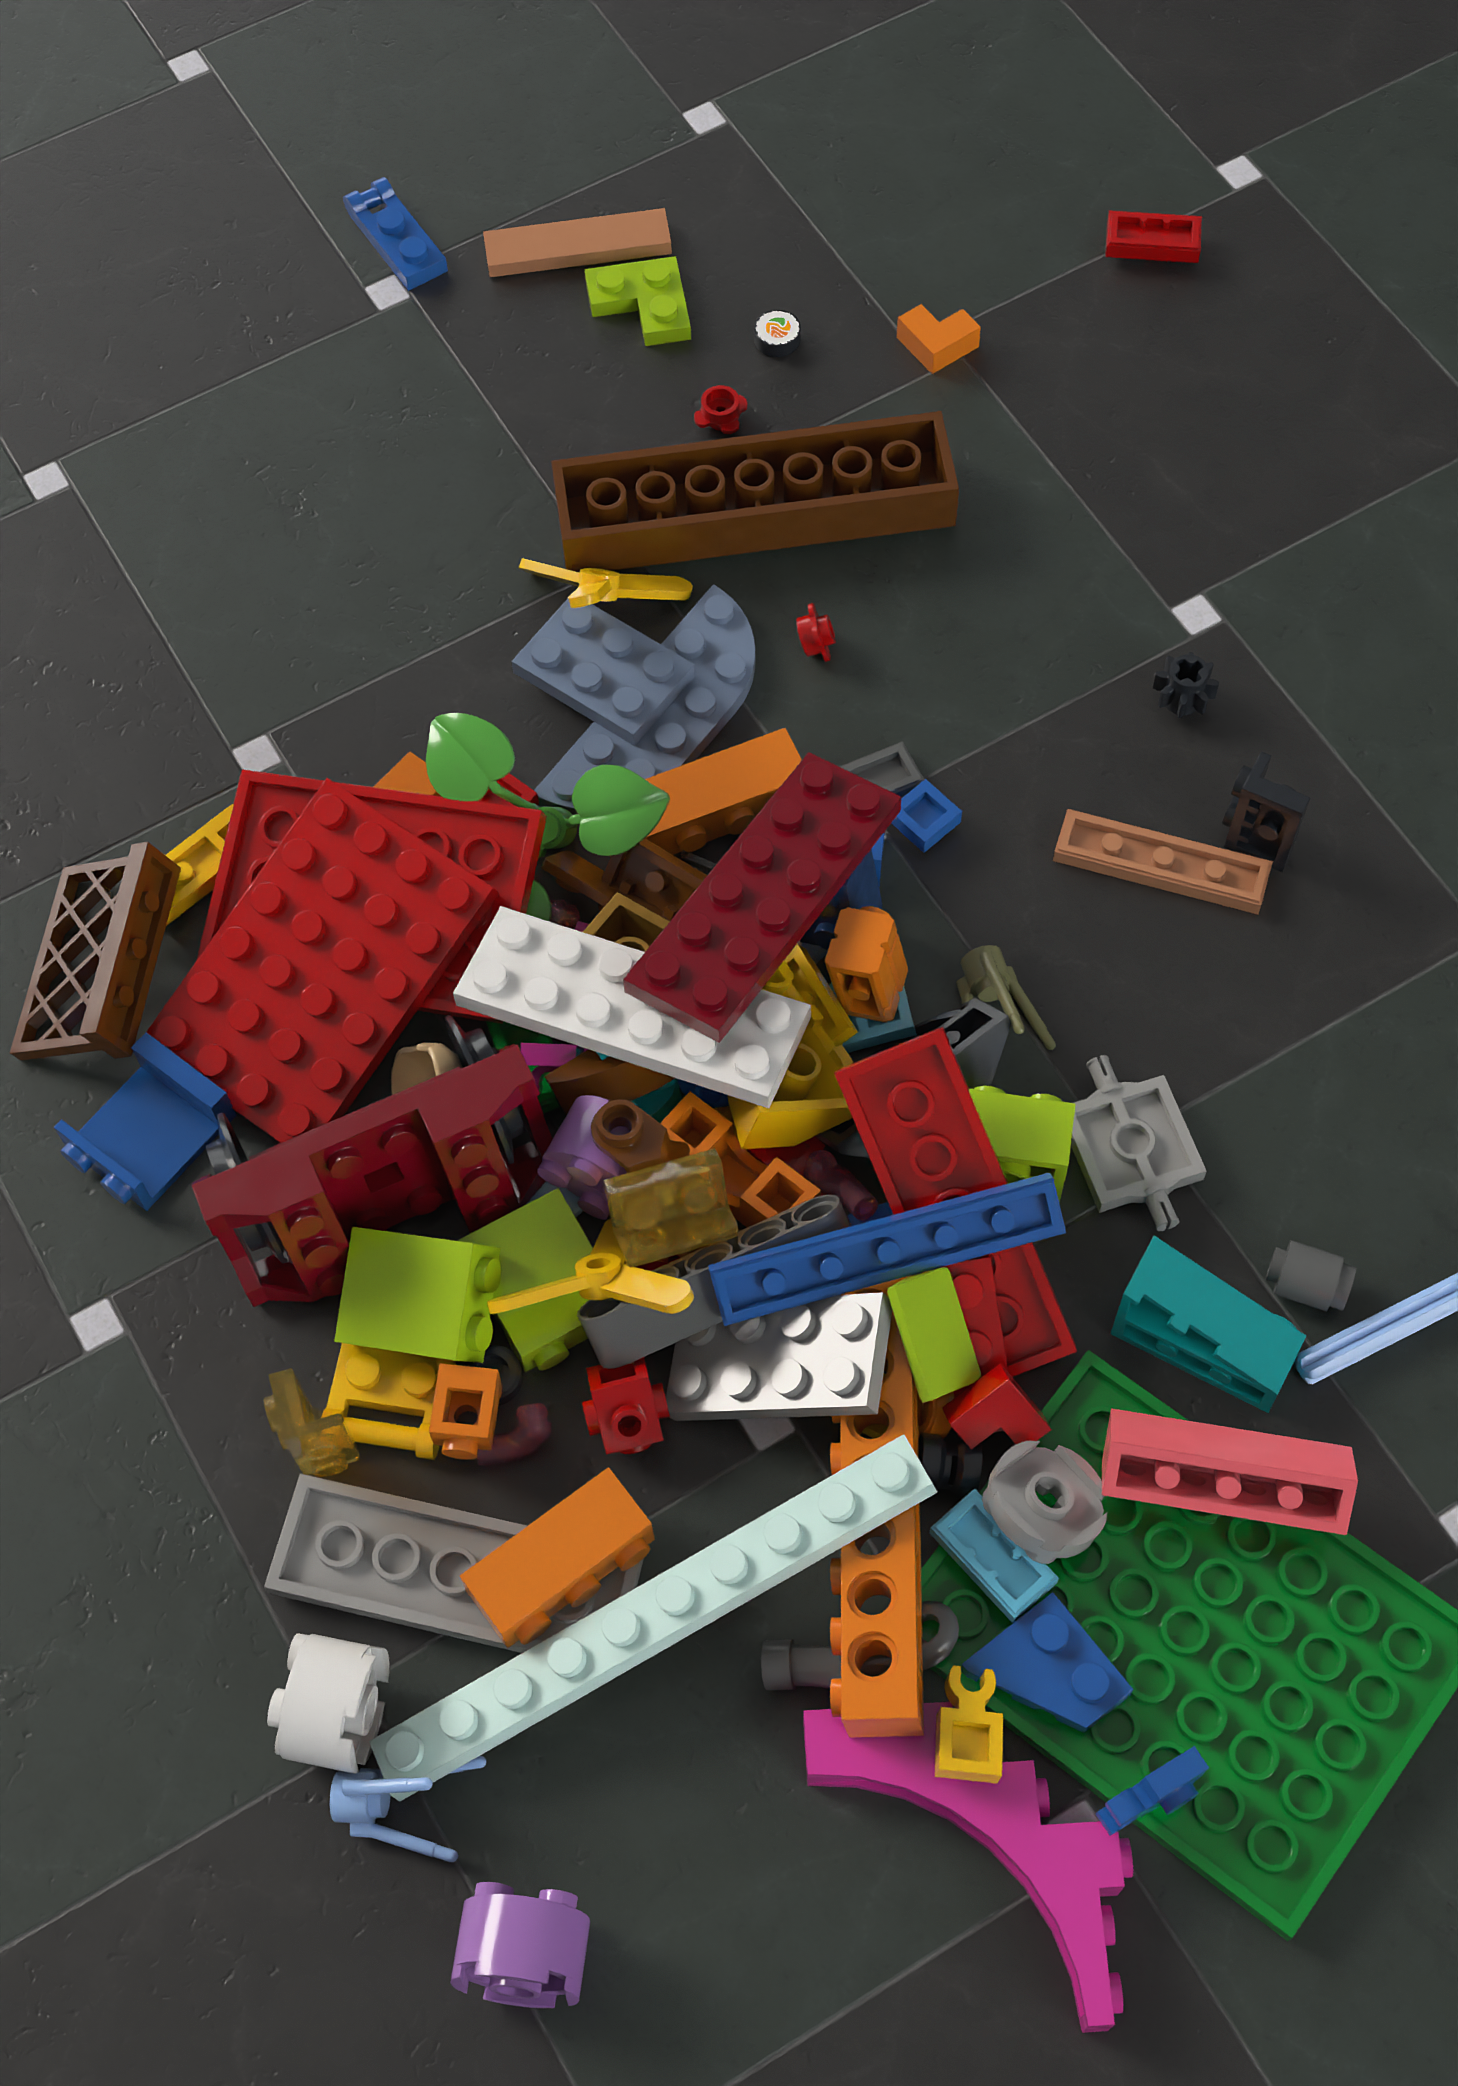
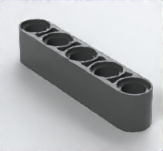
M836 1195L815 1197L652 1270V1272L682 1279L689 1283L694 1293V1299L685 1310L669 1314L609 1298L605 1300H588L578 1310V1319L603 1368L611 1369L627 1365L723 1321L708 1265L851 1227L839 1197Z

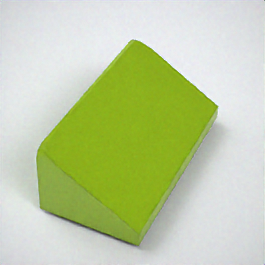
M940 1267L907 1276L887 1288L888 1297L922 1403L932 1401L972 1384L981 1377V1371L952 1276L947 1267Z

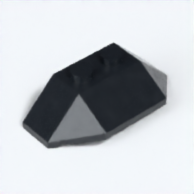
M974 998L963 1003L960 1010L944 1012L915 1025L917 1035L892 1041L877 1052L880 1053L943 1027L969 1089L979 1086H991L1011 1027V1021L1005 1013ZM853 1118L815 1136L840 1154L869 1158Z

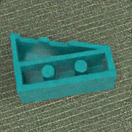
M1153 1236L1123 1293L1110 1333L1266 1413H1269L1306 1338V1335L1297 1330L1290 1321L1282 1316L1271 1313L1156 1236Z

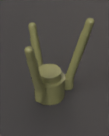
M986 945L966 953L960 962L965 976L956 981L962 1004L973 999L974 996H978L982 1002H992L999 999L1005 1014L1008 1015L1014 1032L1022 1034L1025 1027L1010 996L1011 993L1044 1046L1048 1050H1053L1056 1047L1054 1039L1018 983L1013 967L1006 965L1001 949L997 946Z

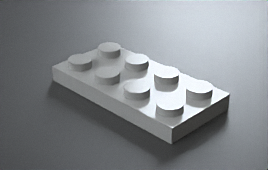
M883 1292L837 1295L724 1326L722 1321L676 1342L666 1394L670 1418L674 1421L878 1414L892 1316V1306L889 1297Z

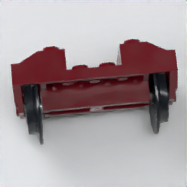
M449 1015L444 1020L462 1064V1069L460 1066L275 1145L250 1156L249 1161L225 1113L217 1114L220 1138L206 1145L207 1154L215 1175L212 1176L210 1173L193 1182L191 1186L208 1228L213 1236H217L252 1306L256 1307L269 1300L314 1302L325 1296L341 1294L352 1227L386 1231L389 1227L416 1215L431 1213L441 1204L455 1199L471 1233L526 1205L546 1182L539 1176L537 1171L542 1163V1157L553 1138L537 1097L540 1094L535 1079L517 1044L505 1046L498 1049L497 1054H494L481 1028L465 1033ZM524 1121L532 1142L513 1149L512 1139L526 1132L523 1124ZM248 1247L251 1251L268 1247L273 1255L254 1263Z

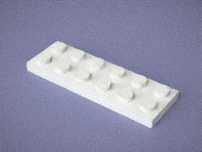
M500 906L453 992L456 1006L765 1108H770L811 1019L810 1004L761 989L726 1036L718 1043L624 992L623 978L645 952Z

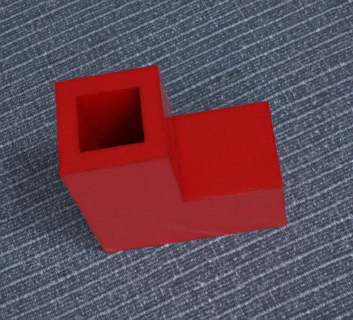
M1001 1363L942 1407L951 1427L971 1450L1000 1427L1015 1444L1025 1441H1038L1052 1430L1040 1409Z

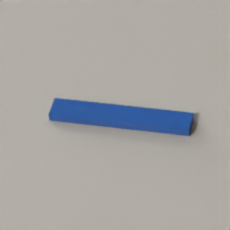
M1050 1173L718 1262L708 1265L723 1324L727 1326L1066 1233L1054 1179Z

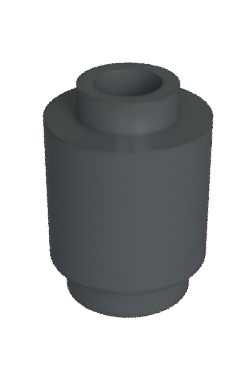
M1290 1240L1286 1250L1278 1247L1275 1248L1266 1280L1275 1283L1274 1295L1326 1312L1329 1307L1343 1311L1352 1288L1356 1267L1343 1263L1344 1257Z

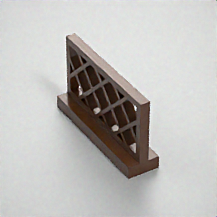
M149 842L131 844L128 857L63 867L10 1050V1054L20 1061L103 1050L114 1059L132 1056L133 1051L131 1047L136 1041L181 872V867ZM122 879L118 893L113 896L110 890ZM92 881L93 885L74 903L78 884ZM104 898L107 904L87 923L84 916ZM77 924L80 931L61 949L64 935ZM109 925L106 938L101 943L97 936ZM90 944L94 951L74 969L71 962ZM64 971L67 978L47 995L50 983ZM96 972L93 985L88 990L84 983ZM77 991L81 998L61 1016L58 1009ZM50 1018L54 1025L39 1040L34 1041L37 1029ZM83 1019L79 1035L74 1036L71 1030Z

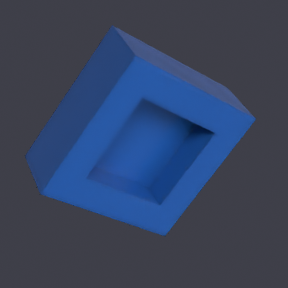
M925 779L901 798V811L891 824L924 853L961 823L962 811Z

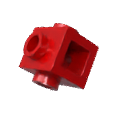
M644 1357L618 1368L608 1369L603 1368L601 1365L586 1368L592 1400L582 1402L590 1436L601 1434L606 1455L615 1452L635 1454L646 1450L652 1443L664 1441L659 1419L670 1417L662 1382L650 1385Z

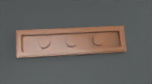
M665 208L483 231L490 277L672 254Z
M1067 809L1053 861L1254 914H1259L1273 861Z

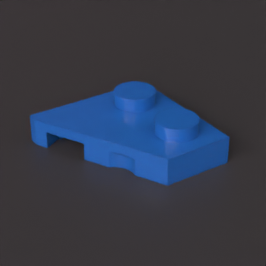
M1053 1592L961 1665V1671L964 1675L976 1682L980 1679L985 1669H992L996 1678V1687L1011 1694V1699L1032 1709H1043L1053 1714L1057 1721L1082 1733H1085L1127 1699L1134 1690Z

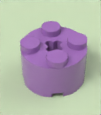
M585 1095L578 1097L574 1101L545 1151L537 1172L548 1183L556 1187L566 1188L578 1196L577 1204L584 1212L595 1218L606 1220L610 1212L621 1215L620 1205L628 1176L626 1170L603 1153L592 1139L591 1123L593 1117L609 1100ZM619 1126L615 1127L610 1133L624 1135L629 1133L630 1130ZM638 1212L630 1218H637L642 1212Z
M496 1882L477 1883L474 1896L464 1901L450 1981L451 1985L458 1991L466 1994L469 1981L485 1986L484 2000L513 2006L555 2008L556 1996L564 1994L568 2006L576 2005L580 1998L591 1921L585 1913L576 1909L578 1897L572 1893L554 1889L541 1890L539 1898L513 1895L514 1889L505 1884Z

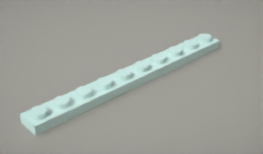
M904 1434L372 1739L369 1743L383 1778L427 1777L432 1780V1783L934 1495L937 1493V1490ZM418 1791L390 1793V1795L400 1802Z

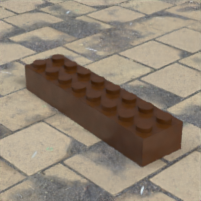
M942 411L551 461L565 566L567 570L579 573L580 569L584 568L612 571L956 526L959 486Z

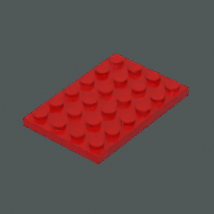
M242 769L197 959L325 780ZM335 782L499 892L497 898L417 1011L503 1024L502 1020L456 1006L453 992L500 906L520 913H527L547 819L545 813L538 809L479 801H459L443 798L442 796Z
M326 778L146 1032L224 1090L235 1111L280 1143L344 1116L497 898L499 892L329 778Z

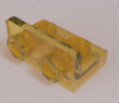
M715 1148L603 1180L613 1233L628 1267H636L735 1238L739 1234L737 1223L728 1206L722 1161Z

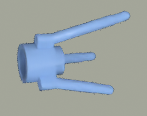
M478 1756L451 1773L483 1768L486 1765V1759L483 1756ZM360 1768L356 1774L344 1771L336 1772L330 1791V1814L334 1822L350 1823L351 1837L374 1838L447 1862H455L458 1859V1853L453 1849L375 1824L376 1818H385L388 1813L390 1793L429 1790L433 1785L430 1778L384 1779L380 1769Z

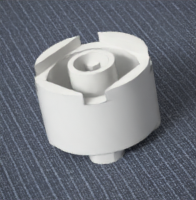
M298 1633L294 1636L288 1653L287 1667L291 1671L286 1688H277L275 1690L268 1710V1726L279 1728L275 1741V1753L281 1755L286 1760L356 1774L359 1772L357 1764L365 1765L372 1752L369 1741L377 1737L385 1702L378 1701L376 1682L388 1683V1652L385 1648L316 1634L305 1635Z

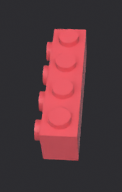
M1111 1408L1102 1458V1495L1347 1535L1358 1485L1352 1447Z

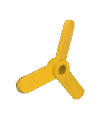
M524 558L521 559L519 569L530 574L578 586L568 597L571 608L584 607L599 601H616L617 598L687 600L690 598L693 588L688 580L678 576L619 574L614 571L597 568L580 569L579 573Z
M609 1219L604 1223L591 1254L583 1257L575 1264V1276L500 1296L487 1301L490 1314H495L579 1291L580 1296L587 1300L613 1298L674 1314L690 1306L694 1299V1293L689 1283L685 1280L625 1265L633 1247L632 1237L635 1225L623 1219Z

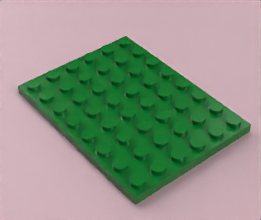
M1088 1350L1041 1411L1052 1430L1038 1440L1040 1442L1036 1447L1055 1451L1057 1446L1060 1445L1071 1449L1092 1466L1102 1481V1458L1111 1408L1181 1420L1187 1419ZM988 1482L985 1484V1486H984V1487L982 1488V1490L979 1492V1494H980L982 1497H983L984 1491H985V1490L987 1489V1487H988ZM1035 1490L1038 1499L1044 1505L1053 1508L1057 1501L1051 1493L1042 1496ZM1105 1496L1101 1502L1104 1509L1103 1515L1107 1513V1517L1101 1532L1091 1545L1080 1554L1069 1558H1056L1053 1562L1046 1564L1059 1578L1058 1582L1024 1614L1053 1592L1134 1689L1132 1694L1085 1733L1057 1721L1053 1714L1043 1709H1032L1011 1699V1694L997 1687L989 1702L985 1705V1711L1003 1713V1724L1104 1802L1138 1784L1145 1776L1195 1746L1209 1767L1193 1783L1198 1795L1168 1815L1159 1806L1142 1818L1140 1816L1132 1823L1288 1942L1293 1938L1458 1688V1610L1348 1532L1347 1535ZM939 1545L921 1568L922 1602L928 1600L941 1602L950 1607L957 1617L959 1625L957 1642L949 1656L936 1666L930 1668L946 1680L953 1665L961 1666L962 1663L1013 1623L944 1548ZM935 1620L925 1621L922 1624V1638L929 1642L938 1634L940 1624ZM961 1671L960 1681L962 1686L971 1692L979 1691L980 1679L976 1682L966 1677Z

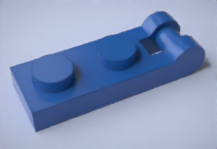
M385 177L371 182V188L362 193L355 190L343 196L344 205L352 220L408 291L448 272L445 256L397 198L391 184ZM377 206L382 208V210L374 214L369 211Z

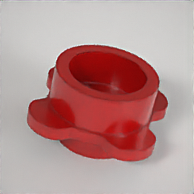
M724 385L713 386L702 394L701 409L694 413V422L700 428L710 426L725 434L735 433L740 427L738 421L740 414L748 408L747 400L742 395H738L731 387Z
M814 603L808 604L809 614L796 618L801 645L807 657L822 653L824 661L827 662L831 660L828 646L836 643L834 629L828 614L819 616Z

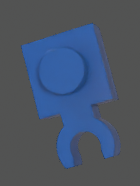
M1195 1746L1145 1776L1138 1784L1105 1803L1106 1807L1099 1810L1096 1816L1109 1836H1111L1140 1816L1142 1818L1159 1806L1168 1815L1198 1795L1193 1783L1209 1767Z

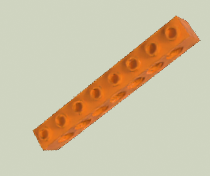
M905 1277L840 1295L883 1292L888 1296L887 1288ZM893 1310L884 1371L887 1374L882 1380L878 1414L831 1416L833 1423H841V1443H831L830 1448L832 1475L903 1434L919 1459L918 1391ZM872 1424H883L888 1427L882 1436L875 1439H866L860 1436L862 1431ZM920 1503L843 1546L841 1548V1558H831V1589L833 1595H841V1617L831 1618L830 1640L833 1656L841 1655V1678L831 1679L830 1702L832 1716L841 1717L849 1738L924 1736ZM872 1537H884L890 1540L888 1547L879 1554L868 1555L860 1551L862 1545ZM883 1595L891 1599L888 1608L880 1614L868 1615L860 1611L863 1603L872 1596ZM884 1655L892 1659L889 1669L882 1675L870 1677L861 1673L862 1665L872 1656Z

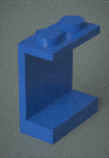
M146 1032L131 1047L141 1067L78 1132L62 1119L54 1126V1129L65 1145L60 1150L61 1154L82 1173H86L92 1168L103 1177L100 1184L116 1200L125 1205L131 1199L148 1211L206 1149V1145L212 1143L219 1135L217 1114L225 1113L229 1122L237 1114L232 1108L231 1101L224 1090Z

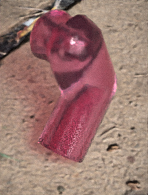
M542 1403L520 1406L516 1412L519 1427L510 1432L494 1434L492 1451L478 1449V1465L527 1458L551 1435L552 1422L547 1421L548 1410L546 1406Z

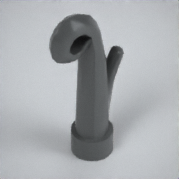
M928 1600L922 1602V1624L927 1620H935L940 1624L938 1634L929 1642L922 1638L923 1671L936 1666L949 1656L958 1640L959 1625L956 1615L950 1607L938 1601ZM793 1639L765 1640L761 1652L764 1687L766 1690L796 1689L798 1685L830 1689L831 1679L841 1678V1655L833 1656L831 1646L795 1644ZM884 1655L872 1656L862 1665L861 1673L870 1677L882 1675L889 1669L892 1659Z

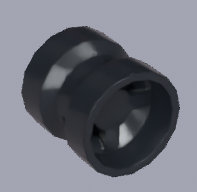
M921 1432L919 1436V1461L935 1489L951 1490L956 1497L965 1498L974 1489L978 1491L982 1470V1442L971 1450L962 1438L956 1443L945 1442L941 1435Z

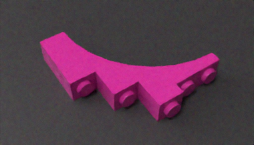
M950 1702L924 1703V1736L849 1738L841 1717H833L831 1709L804 1711L803 1726L807 1785L859 1788L904 1799L949 1820L989 1849L1025 1888L1051 1929L1072 1981L1082 2033L1108 2031L1115 2025L1114 2014L1123 2013V1992L1119 1973H1109L1106 1946L1115 1945V1923L1111 1905H1101L1100 1897L1118 1896L1125 1887L1124 1878L1133 1876V1859L1129 1838H1119L1118 1832L1109 1836L1100 1821L1041 1825L1040 1817L1050 1816L1049 1791L1046 1778H1036L1034 1760L1002 1762V1777L997 1784L935 1777L936 1715L940 1707L953 1708Z

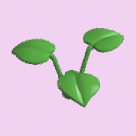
M463 713L442 714L435 717L431 722L426 754L427 775L434 789L443 798L459 801H479L490 789L494 794L517 807L542 810L547 819L538 859L545 856L547 849H560L571 844L576 836L579 824L580 841L587 851L601 856H613L624 853L638 845L652 832L669 804L670 795L667 792L649 783L632 770L617 765H600L585 772L573 789L572 803L578 814L572 815L571 812L561 807L539 808L535 803L526 801L497 782V780L509 774L515 764L513 747L509 739L498 727L487 720ZM533 880L526 914L550 922L551 902L544 887L536 880Z

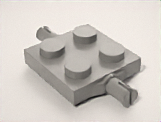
M1101 1055L1099 1062L1097 1057L1087 1062L1086 1067L1090 1071L1097 1091L1087 1099L1074 1102L1076 1106L1071 1147L1097 1209L1100 1213L1129 1203L1146 1202L1157 1231H1165L1166 1226L1168 1229H1171L1180 1221L1175 1214L1168 1194L1176 1188L1204 1180L1207 1172L1165 1076H1158L1139 1083H1120L1111 1067L1109 1057Z

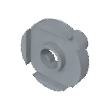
M1025 1441L1007 1450L992 1470L988 1487L983 1493V1506L992 1515L1002 1532L1016 1545L1024 1549L1027 1556L1035 1562L1049 1564L1056 1558H1069L1080 1554L1091 1545L1106 1523L1107 1513L1103 1515L1104 1509L1101 1502L1105 1497L1102 1495V1481L1092 1466L1071 1449L1058 1445L1055 1451L1047 1448L1036 1447L1040 1441ZM1035 1490L1042 1496L1051 1493L1057 1500L1053 1508L1044 1505L1038 1499Z

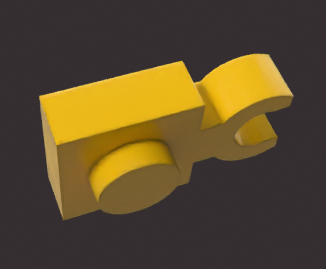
M953 1665L945 1681V1693L955 1708L940 1707L936 1715L935 1777L997 1784L1002 1777L1003 1713L985 1712V1705L989 1702L996 1688L995 1674L992 1669H985L980 1677V1690L971 1692L966 1690L961 1684V1666Z

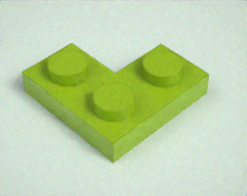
M676 256L585 269L592 317L638 311L645 346L691 340V326Z

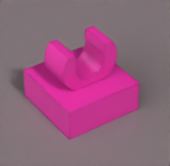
M521 1043V1053L527 1065L537 1066L531 1073L539 1093H542V1081L547 1073L554 1071L584 1052V1048L577 1045Z

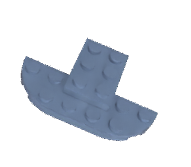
M713 584L662 644L657 643L593 604L571 608L569 599H567L511 661L513 673L594 721L534 790L538 793V806L561 807L571 812L572 815L578 814L572 803L573 789L584 773L593 767L600 765L622 766L646 779L693 762L700 756L745 701L755 673V643L751 626L742 609L727 593Z

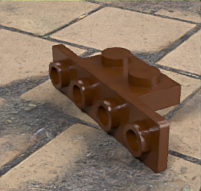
M646 838L632 849L619 855L611 856L605 871L569 850L545 857L541 866L543 870L556 877L555 881L560 887L574 893H582L596 901L600 911L618 892L668 921L672 920L707 877L706 874Z

